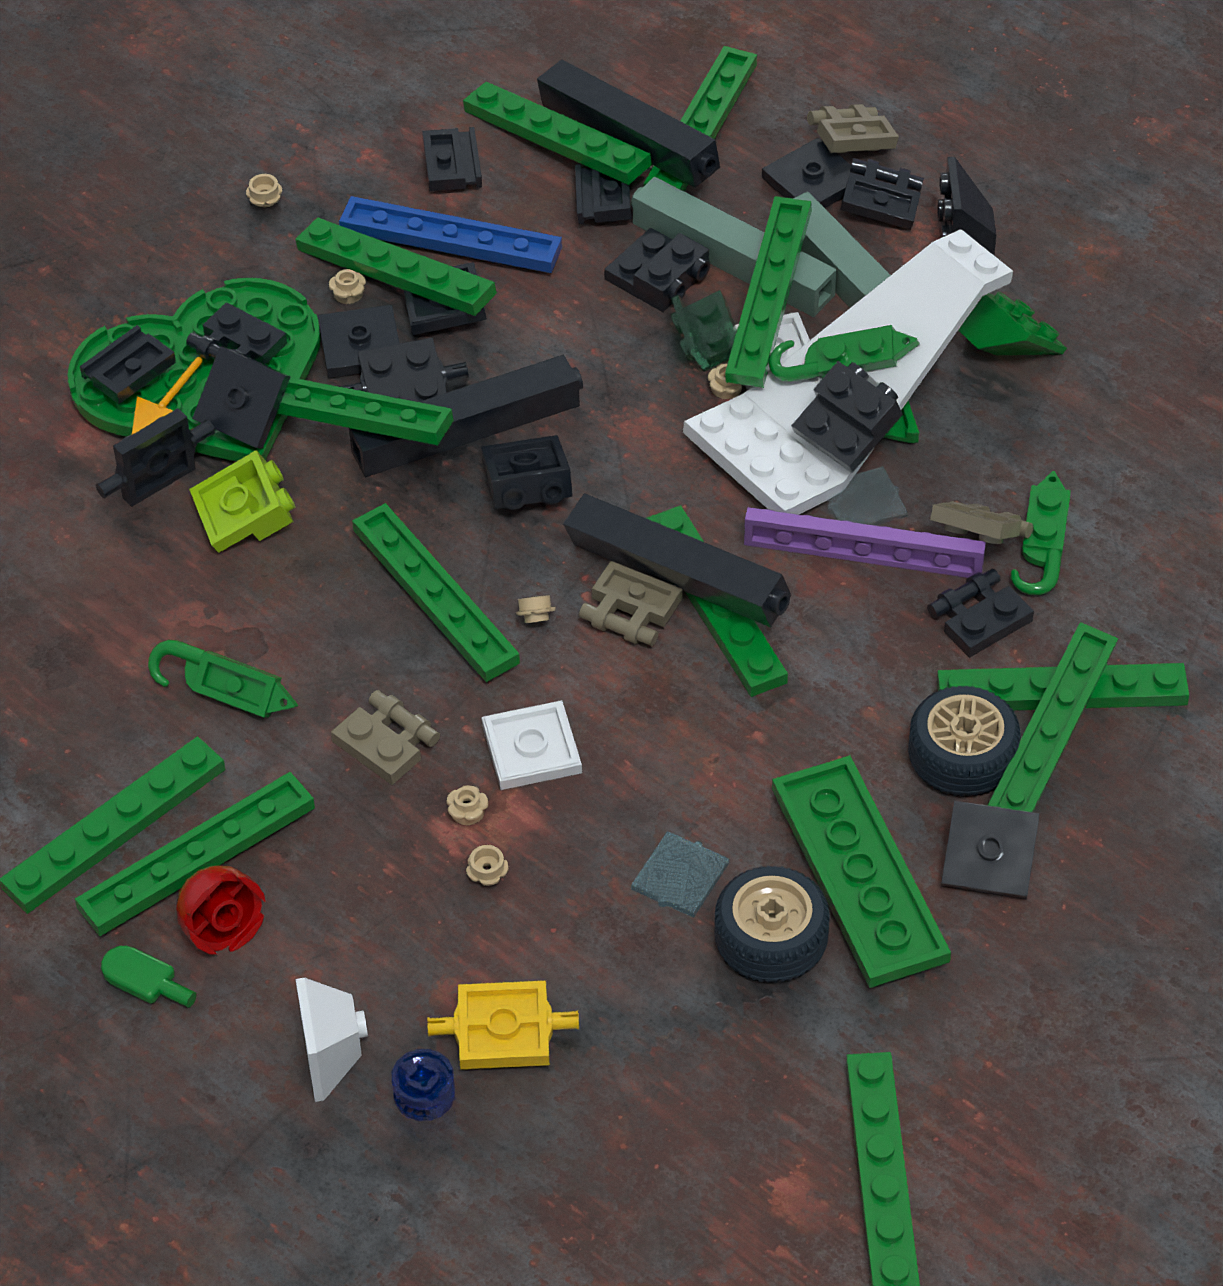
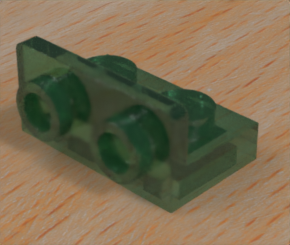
M721 290L688 306L684 304L679 295L671 298L676 311L671 314V318L678 332L684 335V339L680 340V345L689 361L695 359L703 372L729 360L737 329L727 300Z

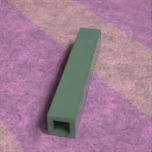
M655 176L644 187H640L635 191L631 200L634 225L646 231L649 228H653L671 239H674L679 233L709 249L711 265L750 284L765 232ZM801 251L787 304L815 317L835 296L836 269Z
M809 192L793 198L811 201L812 212L801 251L836 269L835 293L850 308L891 276Z

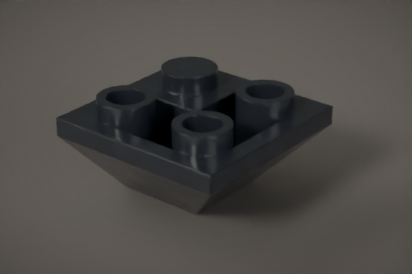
M947 157L946 172H940L939 177L940 195H944V199H938L937 217L938 222L945 223V225H941L940 238L961 229L991 254L995 255L997 235L993 208L955 157Z

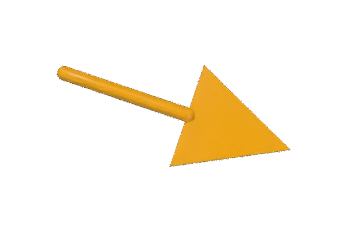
M197 357L159 404L137 396L132 434L173 411L166 408V406L203 361L201 357Z

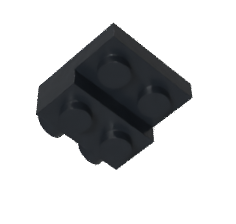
M649 228L604 269V277L606 281L664 312L674 302L680 301L692 285L706 277L710 269L709 249L681 233L674 239H671L655 229Z
M837 361L813 389L816 398L791 427L794 433L853 473L903 414L896 401L898 395L891 387L883 382H880L876 387L867 381L869 375L859 365L851 362L847 367Z
M558 435L481 446L482 460L488 476L489 490L495 509L515 510L521 508L524 504L537 502L554 504L560 502L563 498L573 497L571 471Z

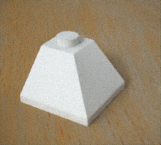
M307 978L296 979L314 1098L315 1102L324 1101L362 1056L359 1038L368 1037L364 1010L355 1012L352 994Z

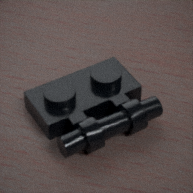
M853 158L850 167L851 173L847 180L840 210L911 230L924 178L910 174L911 170L900 167L898 171L881 166L879 161L868 159L866 162Z
M227 302L203 324V337L192 332L186 340V345L195 349L196 355L206 360H215L221 346L227 347L264 365L287 344L285 332Z
M993 568L983 574L977 572L966 579L964 585L955 590L949 588L938 594L936 601L927 605L928 612L934 619L945 613L951 618L945 622L944 633L969 658L1033 621L1034 610L1013 589L1007 586L995 592L991 588L1001 581L1000 575ZM974 597L979 603L967 609L963 603Z

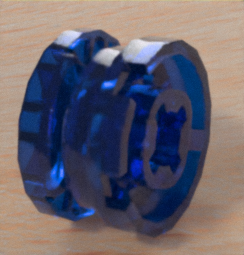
M416 1049L405 1053L398 1059L392 1069L393 1098L398 1110L407 1118L417 1121H431L443 1116L451 1108L455 1100L454 1070L449 1059L440 1052L431 1049ZM401 1104H406L404 1109L400 1106ZM409 1108L414 1109L411 1113L407 1112ZM425 1110H429L430 1115H426Z

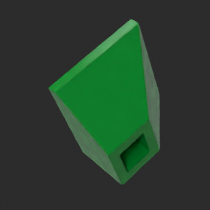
M999 291L996 295L988 293L982 296L958 330L978 349L997 356L1063 354L1067 349L1057 339L1060 334L1056 329L1044 321L1038 323L1032 317L1035 311L1019 299H1016L1014 302Z

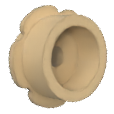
M270 174L254 176L249 181V187L246 190V195L250 198V202L259 207H270L277 203L282 193L281 185Z
M345 269L338 272L336 277L330 279L329 289L333 290L334 298L338 302L351 304L362 298L363 285H365L366 281L362 274Z
M722 364L709 372L708 380L715 396L722 399H731L740 394L742 385L726 382L725 372L727 364Z
M550 595L518 599L519 611L516 612V615H524L525 623L549 620L548 612L555 611L556 607H551Z
M469 785L453 790L448 795L446 801L449 805V814L457 823L462 825H472L479 822L484 816V809L488 807L487 796L484 793H480L477 787Z
M479 846L472 851L468 858L469 866L466 868L468 877L474 882L479 881L482 885H494L499 882L500 877L506 876L508 872V862L504 860L502 852L495 846Z

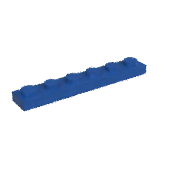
M353 196L350 197L339 220L340 226L376 239L552 273L562 249V237Z

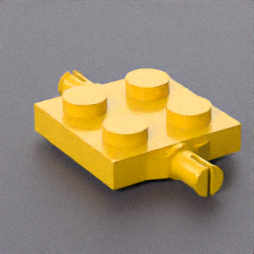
M546 981L458 985V1005L454 1012V1017L427 1018L428 1036L455 1035L459 1045L460 1069L550 1065L549 1042L553 1035V1030L579 1029L578 1010L552 1012V1008L547 1001Z

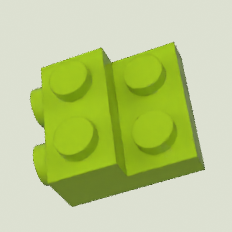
M257 450L189 489L210 543L218 553L252 533L261 541L293 522L289 511L295 508V504L284 487L280 489L278 483L284 480L283 475L273 460L266 462Z

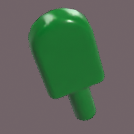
M125 945L112 948L104 955L101 961V971L108 983L147 1003L152 1004L156 1002L160 995H163L190 1008L196 1000V992L172 981L175 971L171 965L134 947Z

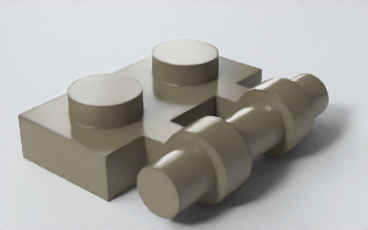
M863 104L850 105L848 109L822 106L820 110L809 111L807 114L809 125H818L817 133L831 153L864 150L878 151L880 149L896 148L899 136L885 116H878L876 107H865Z
M951 501L933 504L930 519L945 524L944 530L958 534H967L968 531L979 534V540L993 544H1001L1003 539L1017 536L1029 538L1033 531V524L1021 520L1019 515L1009 512L994 513L990 511L989 507L977 503L966 505Z
M610 561L592 588V599L601 603L598 607L584 603L580 609L579 617L592 622V627L606 631L610 629L624 635V640L634 644L642 642L653 646L658 638V631L646 626L649 622L662 627L666 625L682 600V589ZM619 609L633 616L628 620L614 613Z
M376 690L371 694L369 704L378 710L371 715L359 707L331 731L332 742L393 785L421 760L420 750L415 745L423 741L432 747L438 742L440 733L431 727L430 721L420 714L413 715L403 708L404 704L401 700L393 695L387 696L381 691ZM394 721L405 729L399 735L388 727Z

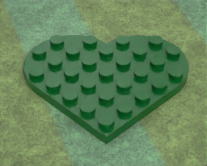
M262 278L226 280L223 287L216 288L207 293L201 289L182 303L173 316L147 314L126 317L127 323L117 325L108 330L103 326L90 334L76 349L69 364L68 383L72 401L79 413L98 428L126 437L132 435L137 396L159 404L197 357H200L196 355L195 349L186 345L187 337L192 332L203 337V324L226 302L285 332L287 344L266 366L287 374L292 378L305 380L320 347V328L317 314H314L307 304V299L301 293L280 282ZM138 325L145 335L149 333L174 351L176 363L118 404L93 386V382L89 378L85 380L81 376L80 366ZM202 358L201 365L166 406V408L173 411L179 408L187 416L189 430L201 424L192 418L213 366L214 359L206 360ZM276 413L263 449L255 448L215 429L214 435L197 444L195 452L237 462L257 450L266 460L287 415Z

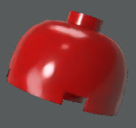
M209 866L198 870L188 878L179 891L176 903L178 924L188 939L198 949L208 954H217L215 951H221L229 946L228 950L232 952L249 942L261 927L264 915L260 911L262 900L265 902V895L258 884L243 872L231 866Z

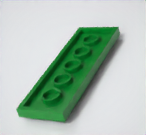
M849 755L772 779V791L869 988L949 963L951 951L851 756Z

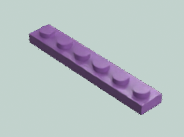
M748 507L745 517L744 545L966 578L983 571L986 545L984 541L818 518L810 515H797L769 509Z

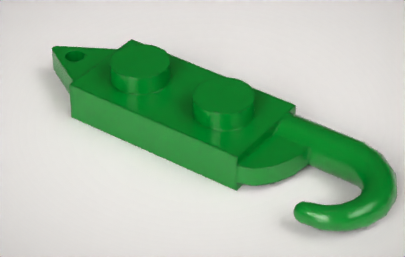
M892 325L818 338V341L808 348L804 364L784 367L780 363L781 356L795 344L794 341L789 340L775 347L770 355L769 367L774 377L781 381L794 382L822 377L823 379L837 361L847 367L851 362H854L865 372L897 366V360L909 353L920 343L916 337L898 332Z
M1052 471L1037 486H1031L1026 521L1033 524V531L1029 538L1024 537L1022 555L1028 562L1044 567L1043 578L1037 583H1027L1019 577L1018 570L1013 569L1011 571L1013 585L1019 591L1028 595L1039 596L1050 592L1055 588L1059 579L1071 490L1064 488L1055 471Z
M169 639L158 643L150 653L148 659L150 675L156 683L164 687L169 685V680L160 672V661L164 656L172 655L186 660L185 679L192 691L261 717H270L271 712L298 707L296 701L281 684L282 677L218 653L205 651L184 642Z

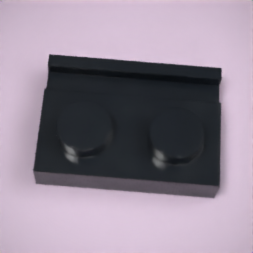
M469 127V131L459 132L458 128L422 131L429 191L466 189L468 184H476V188L482 187V175L474 127Z
M581 164L575 165L579 224H584V220L595 219V223L632 219L630 184L627 185L592 168H581Z
M136 325L80 366L81 376L85 380L89 378L93 382V386L120 404L176 363L175 352L149 333L145 335L141 331V327Z

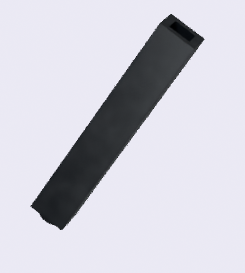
M562 59L537 78L543 107L650 153L652 165L695 188L720 168L715 139Z
M563 354L420 401V403L452 409L454 421L438 445L349 428L351 452L366 478L579 407V390L583 389V380L577 367L572 368Z
M586 493L582 495L563 523L575 546L679 587L682 591L770 628L777 617L782 615L789 606L792 595L782 574Z

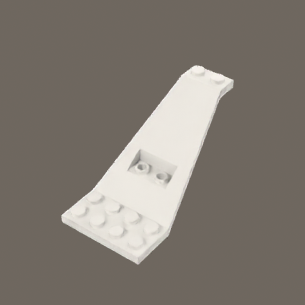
M960 229L929 244L782 362L781 365L791 367L804 364L808 348L818 341V338L892 325L896 331L916 337L920 344L897 360V366L867 371L866 373L869 375L867 381L877 387L880 382H883L898 395L896 401L902 410L981 297L1011 283L1013 270ZM772 372L767 374L764 388L752 386L744 394L684 421L683 433L767 509L777 512L799 515L842 494L868 458L867 456L855 471L851 473L794 433L791 425L816 398L813 389L822 380V377L786 382L774 377Z

